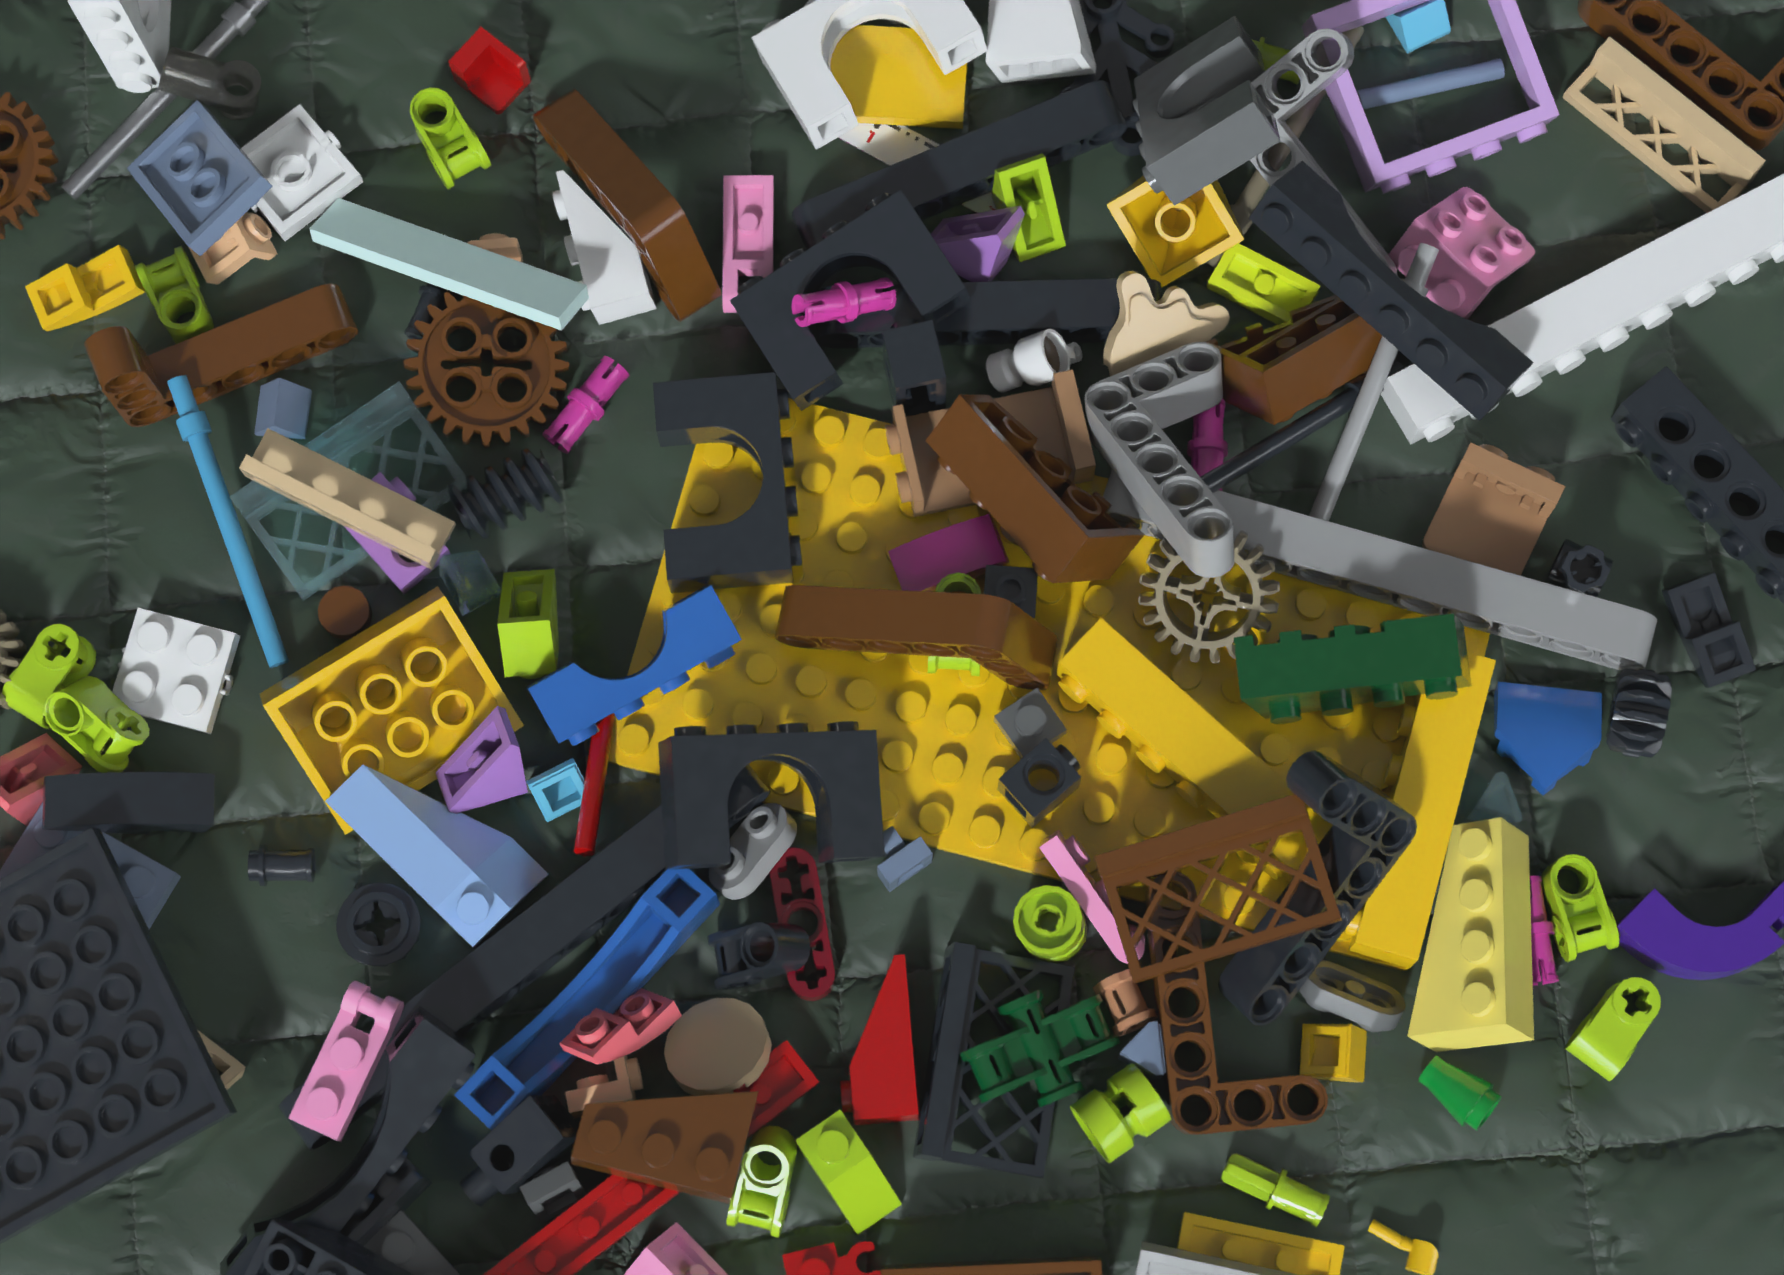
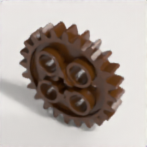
M10 92L4 93L0 98V144L6 140H14L8 149L0 151V185H4L0 192L1 240L5 239L4 225L11 223L21 231L24 227L20 215L24 212L35 217L39 215L33 205L35 199L50 200L51 197L42 186V183L57 182V177L48 168V166L58 163V158L53 150L49 149L55 142L50 133L44 131L47 126L39 114L33 115L34 112L27 102L23 101L16 105L17 102ZM15 170H17L15 173H7V172H4V171H15Z
M449 292L444 293L446 309L442 311L434 305L429 304L427 306L428 313L433 320L431 324L419 320L415 321V328L423 336L422 340L407 339L406 342L407 348L418 354V357L404 360L405 369L418 372L419 374L406 381L407 388L410 390H423V393L414 400L416 409L431 405L432 409L426 418L427 423L432 425L443 418L446 421L443 435L448 438L459 428L463 430V445L466 446L470 443L474 434H481L484 448H489L493 434H499L505 446H509L511 439L510 431L517 429L524 438H528L529 428L527 422L533 420L535 423L544 426L546 419L541 408L546 407L557 410L559 407L558 401L550 395L551 391H566L567 383L555 377V374L569 371V362L555 359L556 355L567 350L566 342H551L550 338L559 331L558 329L547 325L543 326L542 323L464 295V300L457 302ZM457 329H466L474 334L476 342L467 351H455L447 343L449 335ZM512 329L520 331L527 339L526 345L518 352L505 351L498 344V338L503 332ZM482 355H492L493 363L497 365L530 362L532 368L530 370H520L510 367H494L492 369V376H482L481 369L477 366L444 369L441 364L443 361L480 364ZM456 379H468L474 384L476 391L471 399L458 402L449 397L447 388ZM509 379L519 380L526 387V395L518 402H506L498 394V388L501 383Z

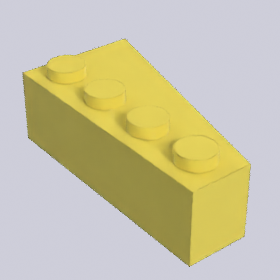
M1502 817L1453 825L1407 1035V1037L1435 1052L1534 1040L1529 836Z

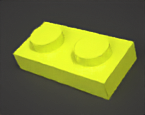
M1239 243L1224 252L1207 284L1208 289L1277 325L1291 320L1289 311L1313 303L1321 286Z

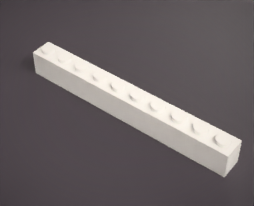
M1784 174L1490 324L1488 327L1495 328L1534 362L1508 394L1513 392L1516 397L1527 394L1543 382L1541 377L1556 369L1559 374H1565L1575 369L1586 360L1585 354L1599 347L1603 352L1614 349L1630 337L1628 332L1641 325H1644L1647 330L1660 325L1673 315L1672 309L1686 302L1689 307L1699 305L1716 293L1715 287L1728 280L1731 281L1732 285L1747 280L1759 270L1757 265L1773 258L1775 263L1784 261ZM1415 364L1387 377L1384 391L1381 392L1382 398L1410 444L1425 437L1428 442L1442 438L1455 428L1454 422L1467 415H1470L1472 420L1477 419Z

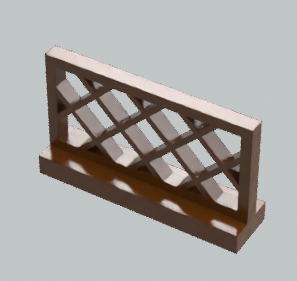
M1295 794L1094 856L1100 877L1104 882L1134 983L1342 920L1306 805ZM1302 832L1308 852L1298 871L1271 857L1280 838ZM1269 842L1264 853L1252 848ZM1241 850L1260 859L1246 887L1219 873L1228 855ZM1217 858L1212 869L1201 864L1202 862ZM1311 861L1318 881L1305 875ZM1267 864L1294 877L1280 904L1253 891ZM1189 866L1208 875L1194 902L1168 889L1177 871ZM1166 874L1161 885L1150 880L1151 878ZM1215 880L1242 893L1228 920L1201 907ZM1301 881L1321 891L1327 909L1326 912L1305 918L1287 909ZM1141 882L1157 892L1143 918H1140L1124 909L1118 888ZM1164 895L1190 908L1176 936L1150 923ZM1249 897L1276 910L1267 929L1254 934L1235 925ZM1197 913L1224 926L1215 945L1202 950L1183 940ZM1283 915L1295 920L1277 926ZM1127 918L1139 924L1133 937ZM1146 928L1172 942L1162 962L1141 968L1136 947ZM1231 930L1243 936L1225 942ZM1180 946L1192 952L1174 958Z

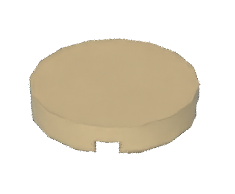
M713 998L694 1005L675 1022L667 1034L664 1055L670 1074L686 1093L694 1096L734 1093L733 1090L740 1088L744 1084L746 1087L750 1086L759 1078L769 1062L772 1043L763 1018L750 1004L735 998Z

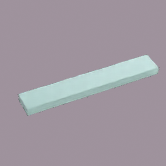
M337 198L309 228L313 242L561 331L589 299L587 285L340 198Z

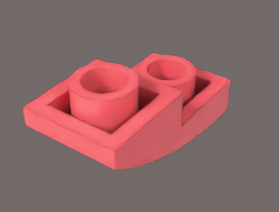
M640 988L634 995L628 997L614 1014L595 1008L589 1015L583 1017L577 1023L575 1029L559 1044L563 1051L594 1064H601L621 1058L640 1049L671 1027L682 1014L674 1000Z

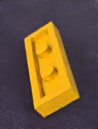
M1184 1212L1176 1249L1297 1275H1340L1345 1245Z

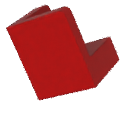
M481 26L448 61L455 82L497 115L502 114L531 82L526 62Z

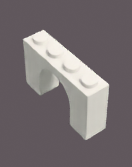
M68 0L71 9L118 88L134 93H145L150 91L151 88H157L167 78L171 0Z
M809 0L803 8L788 17L768 23L760 33L752 37V40L763 64L817 150L859 125L851 103L830 71L832 53L839 40L849 30L866 21L875 19L896 20L911 27L921 37L943 74L947 75L988 51L981 27L964 0Z

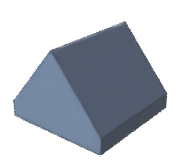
M282 378L261 385L254 434L256 436H264L267 428L287 438L306 439L312 395L311 389Z
M1157 1021L1149 1022L1118 1056V1059L1127 1065L1133 1063L1152 1082L1160 1081L1166 1073L1161 1026Z

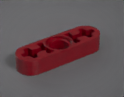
M792 847L787 849L772 868L770 877L778 923H788L789 917L799 910H808L818 919L817 930L809 937L810 948L823 943L824 951H812L815 967L817 970H826L827 976L819 978L818 988L808 989L806 981H797L796 979L797 975L804 973L805 965L796 971L787 973L790 988L795 995L803 1000L817 1001L826 997L833 989L836 978L815 860L807 851ZM797 860L800 868L809 869V873L802 875L800 881L803 896L814 892V900L796 899L786 905L782 904L783 897L793 898L789 879L779 878V873L787 870V862Z

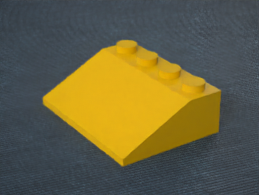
M438 586L259 693L265 710L324 802L362 764L416 791L422 789L437 779L435 774L437 770L497 706L506 709L514 732L524 726ZM325 802L345 835L353 831Z

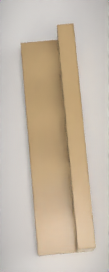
M1611 37L1599 47L1591 64L1565 91L1562 97L1705 213L1737 198L1754 180L1766 161ZM1595 77L1611 90L1612 103L1595 104L1583 95L1581 91ZM1621 98L1627 103H1621ZM1641 113L1649 120L1651 134L1633 135L1624 127L1623 114ZM1678 143L1688 151L1689 165L1672 166L1663 159L1661 144ZM1717 174L1732 187L1717 202L1701 189L1700 175Z
M267 428L253 457L246 454L239 467L245 477L431 570L434 568L456 525L454 521Z

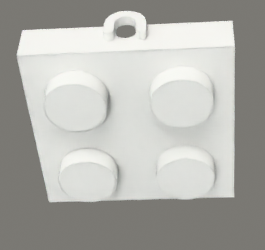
M300 104L241 148L273 186L251 208L255 213L259 211L284 241H287L325 212L337 198L342 199L363 183L359 172L339 150L341 145L336 137L329 130L324 133Z
M138 608L126 648L123 647L122 649L124 655L122 661L118 663L119 671L112 692L131 710H134L142 717L211 734L223 695L228 696L232 689L233 676L229 675L240 636L234 632ZM226 680V686L223 689V683Z

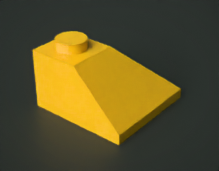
M1143 175L1106 204L1149 277L1159 281L1161 287L1245 239L1218 180L1174 206L1164 191L1158 194L1155 193Z

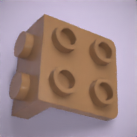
M1470 442L1422 540V546L1424 549L1521 576L1548 517L1556 507L1565 486L1555 482V477L1544 469L1535 466L1525 468L1508 460L1507 454L1499 448L1487 444L1478 446Z

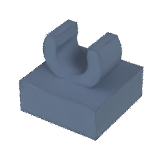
M893 826L883 832L884 857L886 860L877 866V875L888 891L891 892L931 864L933 853L921 836L906 846Z

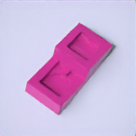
M990 514L940 529L888 551L902 590L932 592L936 590V586L941 579L949 574L963 573L976 578L986 572V565L1002 566L1009 563L994 519Z

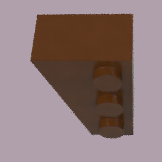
M1337 295L1289 311L1290 321L1263 330L1260 323L1245 327L1246 337L1218 346L1215 338L1206 341V343L1217 347L1221 353L1223 375L1222 399L1243 411L1276 425L1277 423L1289 420L1296 412L1314 401L1328 397L1336 388L1353 378L1367 374L1382 335Z
M759 1091L585 1104L571 1155V1162L573 1165L729 1204Z

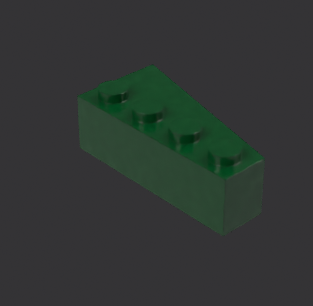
M1455 614L1384 621L1380 624L1381 632L1371 633L1368 626L1352 624L1334 626V629L1328 632V638H1318L1317 635L1301 634V630L1279 632V639L1276 643L1254 645L1253 635L1234 637L1240 698L1265 719L1270 718L1271 723L1287 724L1300 721L1302 719L1301 713L1321 710L1322 715L1337 716L1351 713L1353 705L1373 702L1374 707L1387 708L1402 705L1405 703V697L1425 694L1427 699L1454 697L1458 695L1457 688L1472 686L1464 625Z

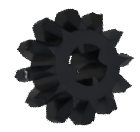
M1625 668L1619 674L1615 689L1613 690L1607 722L1606 742L1610 750L1623 753L1622 755L1639 758V756L1652 758L1661 749L1671 705L1672 684L1668 676L1656 674L1654 670L1639 668V670Z

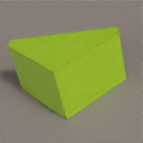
M1039 154L995 169L992 200L996 210L1021 206L1025 213L1013 245V251L1017 260L1022 262L1065 247L1066 244L1045 156Z

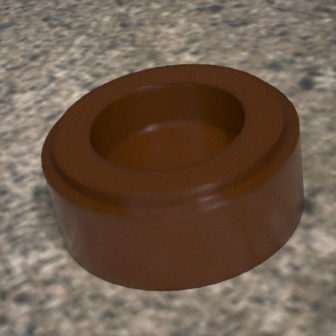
M339 586L329 590L322 597L318 607V617L322 626L331 636L337 639L349 640L369 627L372 620V609L369 601L361 591L351 586Z

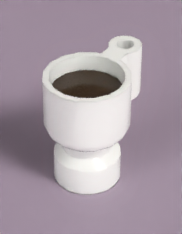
M1049 328L1020 339L1016 343L1014 351L1005 349L989 355L986 362L987 374L990 382L999 392L1018 388L1022 385L1023 381L1029 385L1039 386L1051 382L1053 373L1070 370V364L1082 360V351L1076 342L1066 345L1062 336L1056 330Z

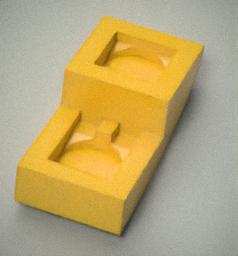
M120 245L113 247L78 268L66 263L25 286L42 329L47 332L89 319L145 293L128 250Z

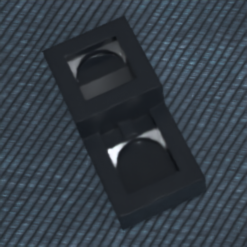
M1707 572L1661 590L1676 630L1705 688L1716 686L1756 670L1740 622L1732 621L1715 572Z

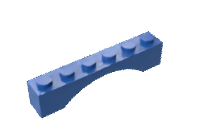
M690 869L666 870L640 897L617 930L573 981L525 1028L492 1054L455 1093V1096L489 1129L493 1130L530 1095H542L577 1058V1056L563 1051L559 1043L575 1029L577 1023L583 1017L589 1015L595 1008L611 1014L616 1013L622 1003L642 988L720 905L717 894Z

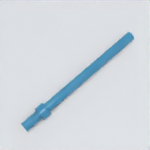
M187 375L174 377L168 380L167 383L180 417L176 420V424L182 441L189 442L269 668L283 665L289 662L212 448L208 436L212 429L205 411H199Z

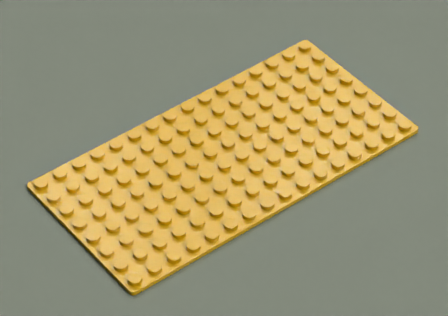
M788 398L790 419L780 420L782 438L792 437L794 467L784 468L786 486H796L798 516L788 517L790 535H800L802 566H792L794 583L714 589L742 639L732 645L736 654L708 669L705 662L698 664L686 671L690 680L664 695L658 687L641 697L645 706L623 719L617 720L615 716L609 762L612 764L660 776L658 742L674 736V728L705 726L706 735L726 734L725 727L753 724L757 725L758 733H777L776 726L780 724L808 723L809 732L827 731V724L855 721L858 722L859 730H876L883 832L893 826L902 840L913 842L921 836L928 847L1062 881L1039 848L1042 840L1060 830L1065 839L1074 835L1091 860L1084 866L1097 883L1102 878L1100 877L1094 856L1216 818L1203 805L1197 809L1186 802L1176 791L1175 786L1178 783L1164 770L1158 774L1148 768L1137 756L1136 751L1139 748L1125 735L1119 739L1109 733L1098 721L1097 716L1100 713L1086 700L1081 704L1075 702L1059 686L1058 682L1061 680L1057 675L1059 661L1100 618L1106 621L1285 781L1291 765L1299 756L1306 752L1318 751L1390 796L1392 786L1384 784L1386 769L1392 753L1401 754L1405 736L1397 734L1398 724L1405 704L1413 706L1416 695L1405 697L1404 704L1394 707L1378 708L1374 707L1373 702L1353 705V711L1344 715L1325 716L1322 715L1321 710L1301 713L1302 719L1297 722L1287 724L1271 723L1270 718L1265 719L1241 700L1236 659L1229 655L1226 646L1220 647L1221 657L1219 663H1212L1210 660V649L1201 648L1198 662L1190 661L1192 646L1184 643L1178 655L1170 652L1172 643L1176 638L1172 634L1164 641H1156L1154 635L1163 625L1162 621L1152 625H1146L1143 621L1144 615L1150 610L1155 609L1156 606H1144L1138 602L1140 594L1154 591V589L1140 584L1139 579L1142 573L1158 574L1157 571L1146 563L1150 554H1157L1165 559L1167 556L1159 546L1160 539L1144 535L1108 580L1052 583L1038 575L1035 620L1058 637L1049 688L1039 691L1067 729L1066 734L1053 742L1052 745L1056 748L1062 744L1074 755L1081 766L1077 771L1081 776V781L1076 791L1032 828L997 790L999 778L1019 762L1021 758L994 721L996 714L1032 690L1009 685L981 665L979 676H972L969 670L938 669L936 673H927L928 656L806 649L783 644L775 639L786 586L803 585L902 590L888 553L889 550L954 524L990 514L989 511L982 509L978 505H972L914 517L911 502L901 503L895 473L903 472L904 470L900 454L891 455L889 451L885 425L890 423L815 404L801 411L794 400ZM696 444L671 529L720 525L733 521L747 512L756 501L763 481V474L755 460L742 449L730 444ZM1094 475L1093 481L1075 485L1090 495L1097 491L1103 497L1108 478ZM993 517L1009 559V563L1002 566L1033 568V561L1020 546L1011 543L1003 536L1000 531L1001 525ZM665 550L627 676L644 668L657 653L663 636L662 610L695 592H670L666 573ZM1182 561L1171 571L1169 576L1181 578L1182 575L1195 576L1196 574ZM1234 562L1231 570L1224 574L1225 579L1231 585L1241 587V592L1253 594L1249 578L1243 569ZM1272 572L1262 579L1279 581L1280 591L1275 594L1264 595V597L1279 603L1278 612L1273 614L1260 612L1261 615L1272 623L1269 632H1261L1253 627L1251 630L1258 638V645L1276 643L1279 639V632L1301 630V634L1317 635L1318 638H1328V632L1333 630L1334 626L1355 624L1368 626L1371 633L1381 632L1380 624L1384 621L1427 617V615ZM985 573L973 578L979 585L981 594H984ZM1210 578L1203 590L1195 589L1196 595L1202 594L1201 601L1204 602L1203 616L1207 615L1209 604H1212L1215 596L1223 597L1222 591L1216 592L1217 584L1214 583L1215 578ZM958 590V591H952V592H950V593H965V592ZM1166 592L1168 603L1174 614L1184 624L1193 628L1195 621L1193 607L1188 602L1177 599L1176 594ZM1238 608L1237 611L1223 610L1218 612L1212 618L1208 632L1221 631L1232 627L1246 615L1248 610ZM1464 626L1467 652L1485 657L1490 633ZM760 760L749 763L770 790V794L762 803H776L784 809L816 817L812 794L807 784L794 770L774 761ZM1037 769L1028 777L1030 784L1040 791L1051 790L1058 783L1056 776L1047 769ZM1241 850L1228 855L1219 873L1246 887L1257 863L1254 860V856ZM1217 858L1202 862L1201 864L1212 869ZM1191 866L1178 870L1177 872L1188 876L1194 883L1198 896L1208 875ZM1263 871L1253 891L1275 902L1289 882L1282 876L1274 879ZM1215 880L1201 907L1228 920L1242 893ZM1138 882L1118 888L1120 897L1145 903V892L1148 886ZM1171 883L1168 889L1184 897L1183 891L1179 886ZM1165 895L1159 904L1162 908L1172 911L1180 910L1183 906ZM1249 897L1235 925L1245 930L1253 931L1270 907ZM1199 914V918L1211 920V919H1209V918H1207V917H1205V916ZM1344 931L1329 950V952L1402 971L1410 969L1349 951L1352 936L1345 934Z

